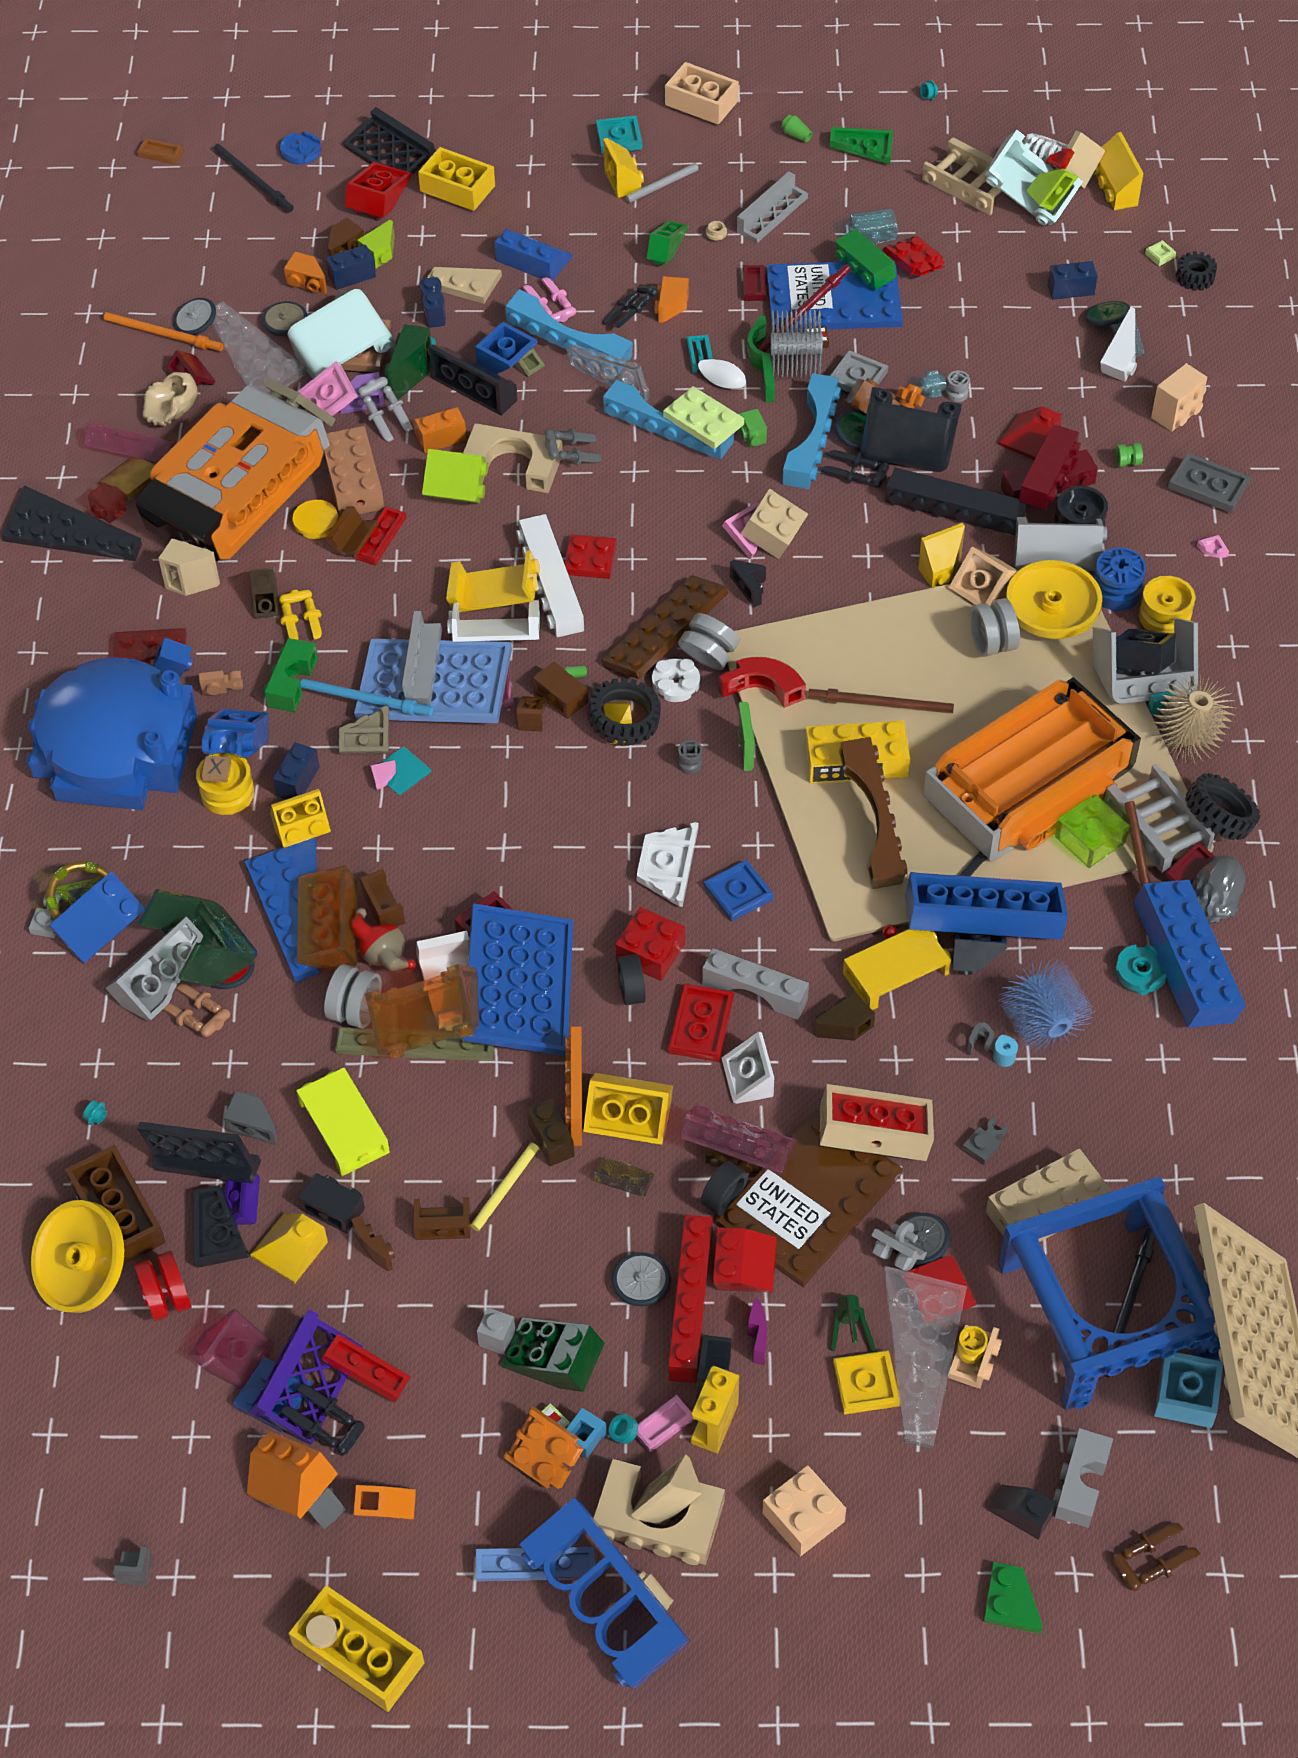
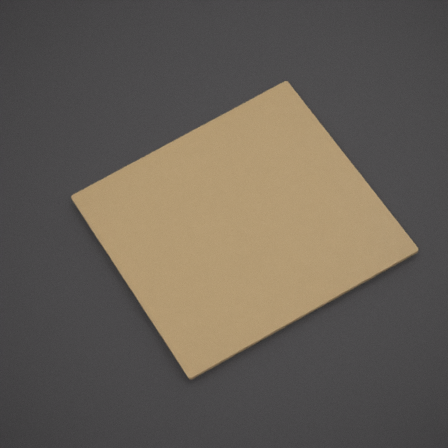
M950 584L734 631L740 638V642L734 652H727L729 656L727 665L730 671L736 670L737 660L749 657H767L786 663L806 683L805 700L785 708L772 692L763 688H747L739 691L738 694L741 702L749 703L753 734L831 941H839L881 931L887 925L898 927L909 924L905 893L910 872L959 875L979 853L980 850L924 797L926 771L935 767V764L946 751L1057 680L1066 681L1069 684L1068 698H1070L1071 689H1074L1077 693L1083 691L1126 730L1125 734L1115 740L1116 742L1122 738L1133 742L1128 766L1113 779L1121 791L1126 792L1149 781L1151 768L1157 764L1162 771L1168 774L1170 781L1183 797H1186L1188 791L1168 749H1166L1167 747H1165L1164 741L1162 742L1163 738L1161 736H1151L1161 734L1159 730H1155L1158 728L1153 723V717L1145 701L1125 704L1112 701L1094 669L1093 627L1111 631L1102 610L1092 627L1070 638H1044L1029 633L1019 626L1020 643L1016 650L1004 652L999 648L997 654L986 657L978 652L971 632L969 615L970 608L975 604L950 589ZM809 688L819 690L833 688L838 689V692L953 703L954 710L953 713L841 701H837V704L827 703V700L808 698ZM904 720L910 754L909 776L907 778L885 779L882 782L884 791L888 790L890 796L889 812L894 814L896 820L895 836H899L901 840L902 851H899L901 860L905 859L908 874L905 875L902 884L872 889L867 869L870 855L876 845L877 836L876 819L872 806L864 792L854 781L810 783L805 747L806 726ZM1153 789L1131 801H1134L1135 807L1140 810L1163 797L1156 789ZM1103 802L1032 850H1027L1019 844L995 861H990L986 858L971 876L1062 883L1064 888L1136 871L1137 865L1131 835ZM1169 806L1144 818L1149 826L1155 827L1178 815ZM1182 824L1158 837L1164 844L1170 845L1192 834V832L1185 824ZM1212 844L1211 849H1209L1210 852L1213 851V848H1214L1213 844ZM1193 845L1174 853L1172 862L1178 861ZM1145 854L1147 868L1155 866Z

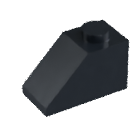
M1001 1485L987 1510L1039 1540L1053 1516L1056 1502L1031 1488Z

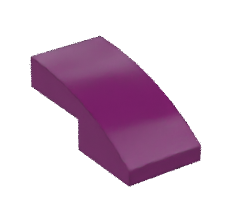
M754 1298L748 1322V1336L757 1337L753 1363L764 1365L767 1324L762 1304L759 1299Z

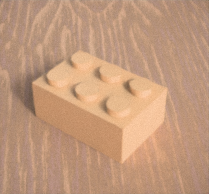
M685 62L665 85V105L719 125L738 102L739 81Z

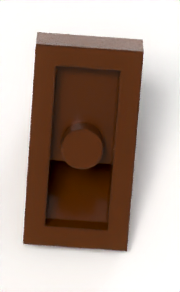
M521 697L517 706L519 730L539 732L543 730V712L546 707V697Z

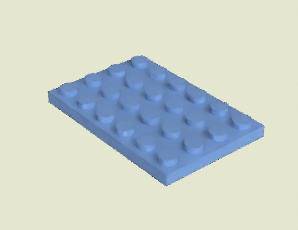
M371 639L359 691L405 700L402 682L409 640ZM440 640L431 704H421L433 707V715L431 717L417 713L410 715L403 713L402 710L389 707V720L498 723L512 652L511 642H453ZM357 700L354 714L356 719H359L365 715L369 716L380 711L383 706Z

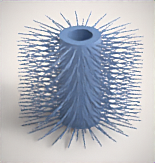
M1047 968L1043 975L1039 974L1038 970L1037 975L1033 973V976H1028V979L1024 978L1023 980L1025 981L1020 983L1021 986H1014L1021 987L1016 989L1018 991L1016 993L1019 994L1007 999L1010 1002L1008 1004L1015 1010L1014 1013L1018 1012L1016 1015L1019 1014L1016 1016L1017 1020L1015 1022L1023 1019L1019 1024V1028H1021L1019 1031H1023V1029L1026 1032L1028 1030H1038L1031 1034L1029 1038L1039 1033L1036 1036H1040L1037 1039L1041 1040L1038 1042L1039 1044L1046 1037L1047 1039L1044 1043H1047L1050 1037L1051 1039L1059 1037L1060 1042L1061 1035L1065 1036L1066 1032L1068 1033L1070 1029H1074L1072 1026H1077L1072 1025L1073 1023H1083L1075 1020L1085 1018L1084 1016H1086L1077 1014L1080 1011H1084L1083 1009L1085 1008H1080L1082 1007V1003L1079 1001L1081 1000L1080 998L1077 1000L1073 999L1076 995L1079 996V992H1077L1078 990L1075 992L1072 988L1068 989L1069 982L1065 983L1068 980L1066 977L1068 973L1065 974L1063 971L1053 976L1057 970L1052 972L1051 975L1049 973L1045 975L1048 971Z

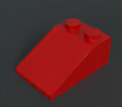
M372 162L347 183L345 207L351 208L355 212L371 214L374 218H384L393 210L411 178V173Z

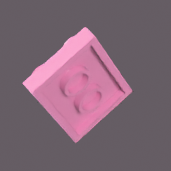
M337 361L297 391L331 416H334L358 397L344 369Z

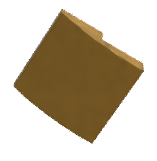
M131 457L99 481V485L114 496L120 494L129 501L153 483L150 474L155 465L144 459Z

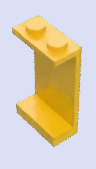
M531 550L526 551L525 564L466 573L460 561L451 562L446 599L452 610L454 602H459V613L533 602L535 591L538 590L537 573H540L539 561L534 558Z
M908 929L844 959L843 975L856 994L874 1010L878 1008L879 996L936 969H940L944 976L948 975L952 959L947 949H943L938 943L934 931Z

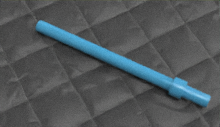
M303 678L301 680V688L381 706H389L410 715L417 713L431 717L434 712L433 707L417 704L415 700L405 699L403 701Z

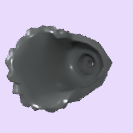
M1214 857L1199 870L1191 883L1208 923H1217L1219 920L1227 919L1230 916L1234 917L1239 911V898L1244 892L1246 876L1243 867L1234 857Z

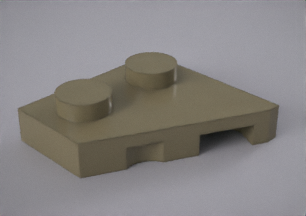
M383 706L380 711L369 716L365 715L355 723H349L339 728V753L389 754V706Z

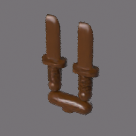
M1179 1523L1168 1524L1148 1536L1143 1532L1139 1534L1141 1540L1130 1545L1129 1548H1125L1122 1554L1114 1553L1112 1555V1564L1116 1568L1120 1579L1126 1583L1130 1590L1137 1591L1140 1589L1141 1583L1148 1584L1150 1581H1154L1163 1575L1168 1579L1173 1576L1171 1571L1200 1555L1196 1548L1190 1547L1165 1561L1159 1557L1155 1560L1157 1565L1141 1573L1139 1579L1126 1561V1559H1131L1133 1556H1137L1146 1550L1150 1553L1155 1552L1154 1546L1184 1530Z

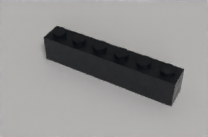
M897 467L894 468L886 486L885 502L1006 534L1015 535L1017 517H1025L1027 504L1019 502L1017 498Z

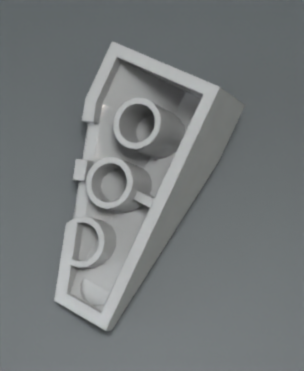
M186 916L114 979L106 989L123 1008L147 1021H151L169 1004L177 984L180 983L183 977L182 974L188 962L191 961L203 938L202 933Z

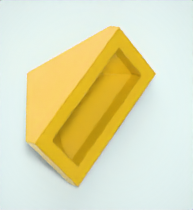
M628 701L610 702L603 705L604 714L610 720L621 724H632L631 709ZM614 740V742L610 744H615L618 742V740Z

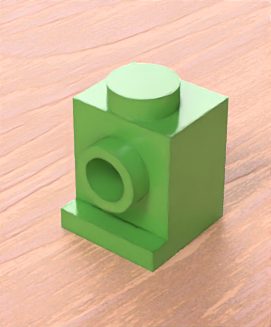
M755 409L739 413L744 418V425L737 430L742 439H746L749 447L765 444L767 440V426L759 410Z

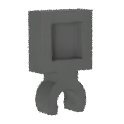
M995 1117L989 1120L986 1131L979 1127L963 1144L962 1150L983 1165L1000 1148L1001 1142L999 1140L1007 1135V1125L1001 1130L993 1128L997 1122Z

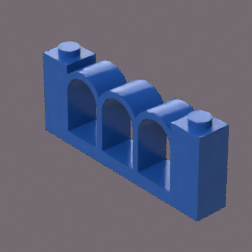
M575 1497L519 1544L524 1550L521 1555L531 1568L537 1566V1568L544 1570V1574L550 1584L559 1590L570 1593V1608L574 1615L582 1622L596 1626V1641L600 1649L607 1655L617 1658L612 1662L613 1666L617 1669L613 1674L623 1687L627 1685L634 1689L639 1687L690 1642L687 1635L588 1510ZM588 1533L605 1557L579 1580L572 1584H562L555 1573L557 1560L566 1550ZM611 1566H614L632 1590L604 1614L590 1618L584 1614L581 1608L582 1594L590 1584ZM639 1598L658 1623L628 1649L615 1651L607 1641L606 1633L608 1626Z

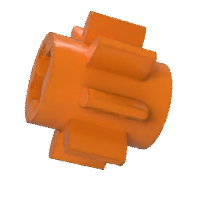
M909 383L906 384L905 388L900 386L896 397L900 398V405L913 409L915 406L921 407L925 399L923 395H920L923 389Z

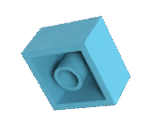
M1177 1352L1168 1358H1164L1161 1365L1154 1416L1212 1428L1217 1415L1223 1363L1217 1360Z

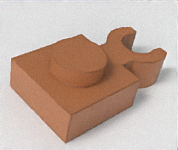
M223 671L199 673L203 696L227 693V688L233 690L243 689L241 671H232L227 675H224Z

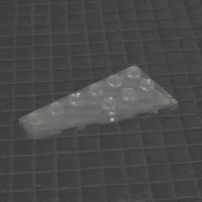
M224 301L215 306L216 317L211 326L216 335L219 336L221 343L224 344V349H226L234 368L245 386L253 385L270 393L271 391L263 386L267 377L284 386H289L307 374V369L302 363Z
M885 1266L884 1277L904 1442L932 1449L967 1286Z

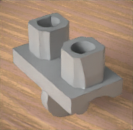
M905 1221L901 1225L896 1223L892 1225L891 1230L896 1235L888 1230L882 1232L879 1229H874L872 1236L877 1241L873 1253L877 1256L889 1259L893 1250L896 1249L899 1253L894 1265L905 1271H910L917 1259L924 1260L927 1252L908 1242L915 1243L918 1239V1236L913 1233L914 1225L909 1221Z

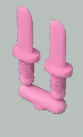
M545 277L541 281L552 294L551 299L554 302L558 301L564 308L552 314V311L547 306L548 300L545 297L540 298L537 292L529 285L522 286L526 293L539 299L542 307L557 322H565L576 314V309L571 307V303L566 298V291L564 289L559 290L550 278Z

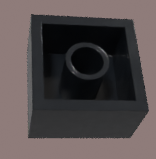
M1129 628L1116 638V668H1121L1122 672L1127 673L1139 670L1144 671L1146 675H1158L1174 662L1176 634Z

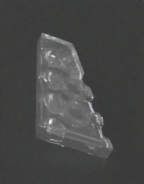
M573 344L566 349L572 367L610 386L616 380L634 386L646 402L651 399L640 364Z

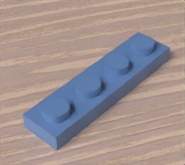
M570 1547L556 1562L555 1573L558 1580H578L595 1566V1548ZM523 1548L476 1549V1581L547 1580L544 1570L537 1568V1566L531 1568L521 1555L524 1552Z

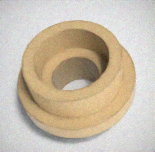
M713 221L706 228V236L711 240H722L727 235V229L724 223L720 221Z

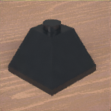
M953 932L952 969L957 970V973L962 975H972L973 972H979L1007 949L1006 936Z

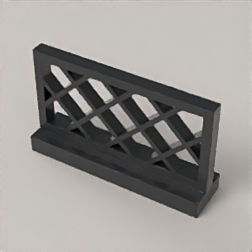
M377 107L370 112L372 117L343 142L344 147L370 164L372 162L382 164V159L392 158L391 164L383 165L397 169L407 168L406 171L410 172L411 176L436 152L434 143ZM372 126L378 128V132L367 133ZM381 137H392V141L381 142ZM378 138V143L367 144V139ZM358 140H364V145L355 146L353 143ZM406 146L407 150L396 152V147ZM392 147V152L381 153V148ZM378 149V154H367V150ZM407 156L406 162L396 163V158ZM410 156H421L418 160L410 161Z
M139 1122L137 1130L155 1156L152 1163L155 1171L250 1184L254 1182L261 1159L259 1155L248 1152L239 1134Z

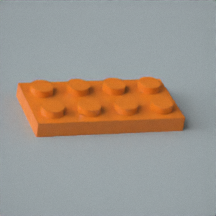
M571 1027V1037H566L565 1117L566 1127L573 1139L574 1146H582L581 1027Z

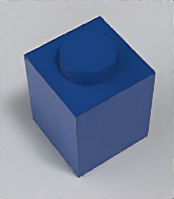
M164 637L157 651L153 667L160 670V672L172 670L181 678L185 670L189 671L193 658L189 656L192 647Z

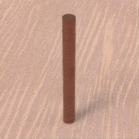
M1129 801L1124 804L1140 886L1142 887L1143 884L1150 883L1135 802Z

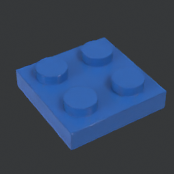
M264 1357L233 1404L236 1409L282 1433L284 1429L262 1416L257 1418L249 1413L275 1362ZM299 1376L290 1378L287 1382L290 1395L298 1393L296 1388L301 1384ZM306 1379L307 1385L313 1388L312 1382ZM304 1396L291 1399L295 1410H298L305 1400ZM286 1401L276 1403L272 1413L280 1418H284L279 1411L282 1407L287 1406Z

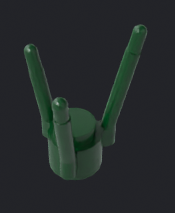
M850 1294L839 1297L837 1300L838 1308L833 1310L834 1323L831 1336V1351L836 1349L839 1325L842 1319L843 1323L850 1325L853 1343L858 1342L856 1322L860 1320L871 1353L877 1352L865 1318L864 1308L860 1307L859 1297Z

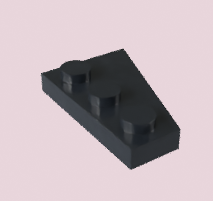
M220 1185L193 1190L194 1264L197 1268L250 1257L225 1193Z

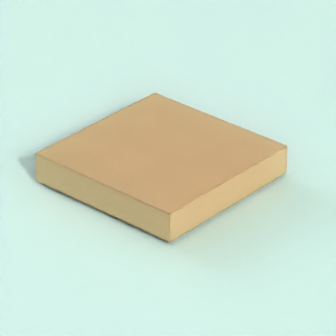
M1076 130L1067 146V149H1072L1075 153L1066 170L1076 174L1083 181L1080 187L1085 188L1105 150L1082 132Z

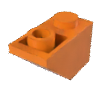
M294 252L284 267L286 284L325 295L327 293L325 276L315 257Z
M663 276L662 285H658L657 298H660V300L655 301V313L659 314V323H664L686 310L689 297V278Z
M356 1485L354 1515L414 1519L416 1489Z

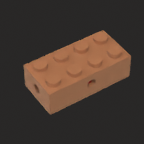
M365 426L326 433L330 445L323 450V455L339 517L347 506H354L358 514L383 510L382 489Z

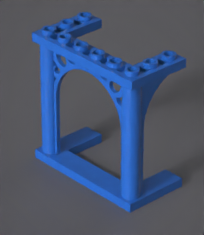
M1161 1176L1005 1226L998 1266L1002 1274L1024 1268L1049 1321L1065 1369L1066 1382L1061 1398L1065 1410L1073 1407L1081 1409L1089 1405L1094 1395L1098 1377L1106 1374L1108 1376L1117 1375L1124 1368L1133 1365L1135 1367L1144 1366L1151 1359L1160 1356L1161 1358H1168L1184 1348L1193 1349L1192 1356L1220 1360L1219 1349L1221 1347L1219 1338L1214 1330V1322L1216 1321L1214 1311L1209 1304V1285L1163 1197L1165 1184ZM1128 1210L1124 1223L1128 1232L1150 1226L1171 1267L1175 1278L1176 1294L1170 1311L1156 1325L1136 1333H1112L1089 1324L1069 1304L1038 1240L1039 1238ZM1187 1296L1188 1304L1182 1303L1181 1299ZM1180 1311L1188 1312L1195 1317L1196 1322L1185 1324L1177 1319L1176 1313ZM1170 1324L1176 1327L1172 1328L1169 1331H1167L1165 1328L1167 1325ZM1081 1331H1087L1090 1333L1085 1343L1083 1341L1085 1335H1083ZM1099 1338L1105 1339L1108 1343L1106 1352L1094 1353L1092 1350L1093 1342ZM1123 1342L1125 1344L1114 1349V1343Z

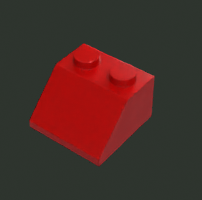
M717 1227L713 1283L717 1289L723 1291L773 1293L777 1237L743 1228Z

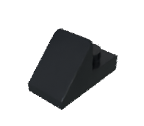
M738 560L730 561V578L753 608L761 605L763 594L761 584L766 581V567Z

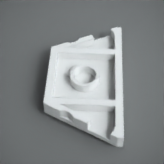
M690 823L689 828L677 830L674 827L666 829L664 832L646 834L637 871V882L679 907H683L698 833V823Z

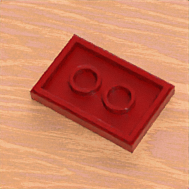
M683 984L668 1053L720 1062L734 1001V992Z

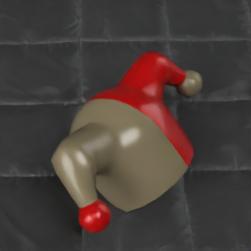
M363 908L357 909L356 916L353 918L350 926L359 940V951L362 958L371 965L384 966L390 971L413 970L416 967L414 960L408 959L403 961L399 958L405 949V940L400 929L391 923L370 926L363 920L367 914L366 910Z

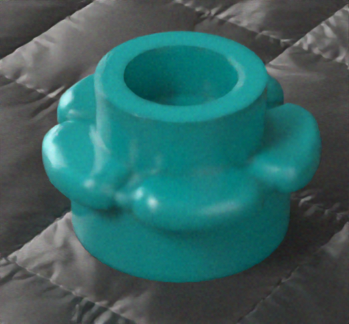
M926 81L920 86V95L924 100L929 99L932 101L938 94V87L933 81Z
M96 1100L89 1103L83 1113V1119L88 1121V1125L103 1122L107 1115L105 1103H99Z

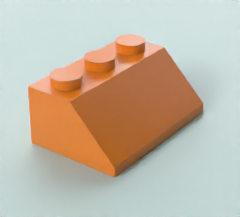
M269 1431L259 1440L258 1445L250 1453L247 1494L255 1500L301 1519L338 1473L320 1451Z

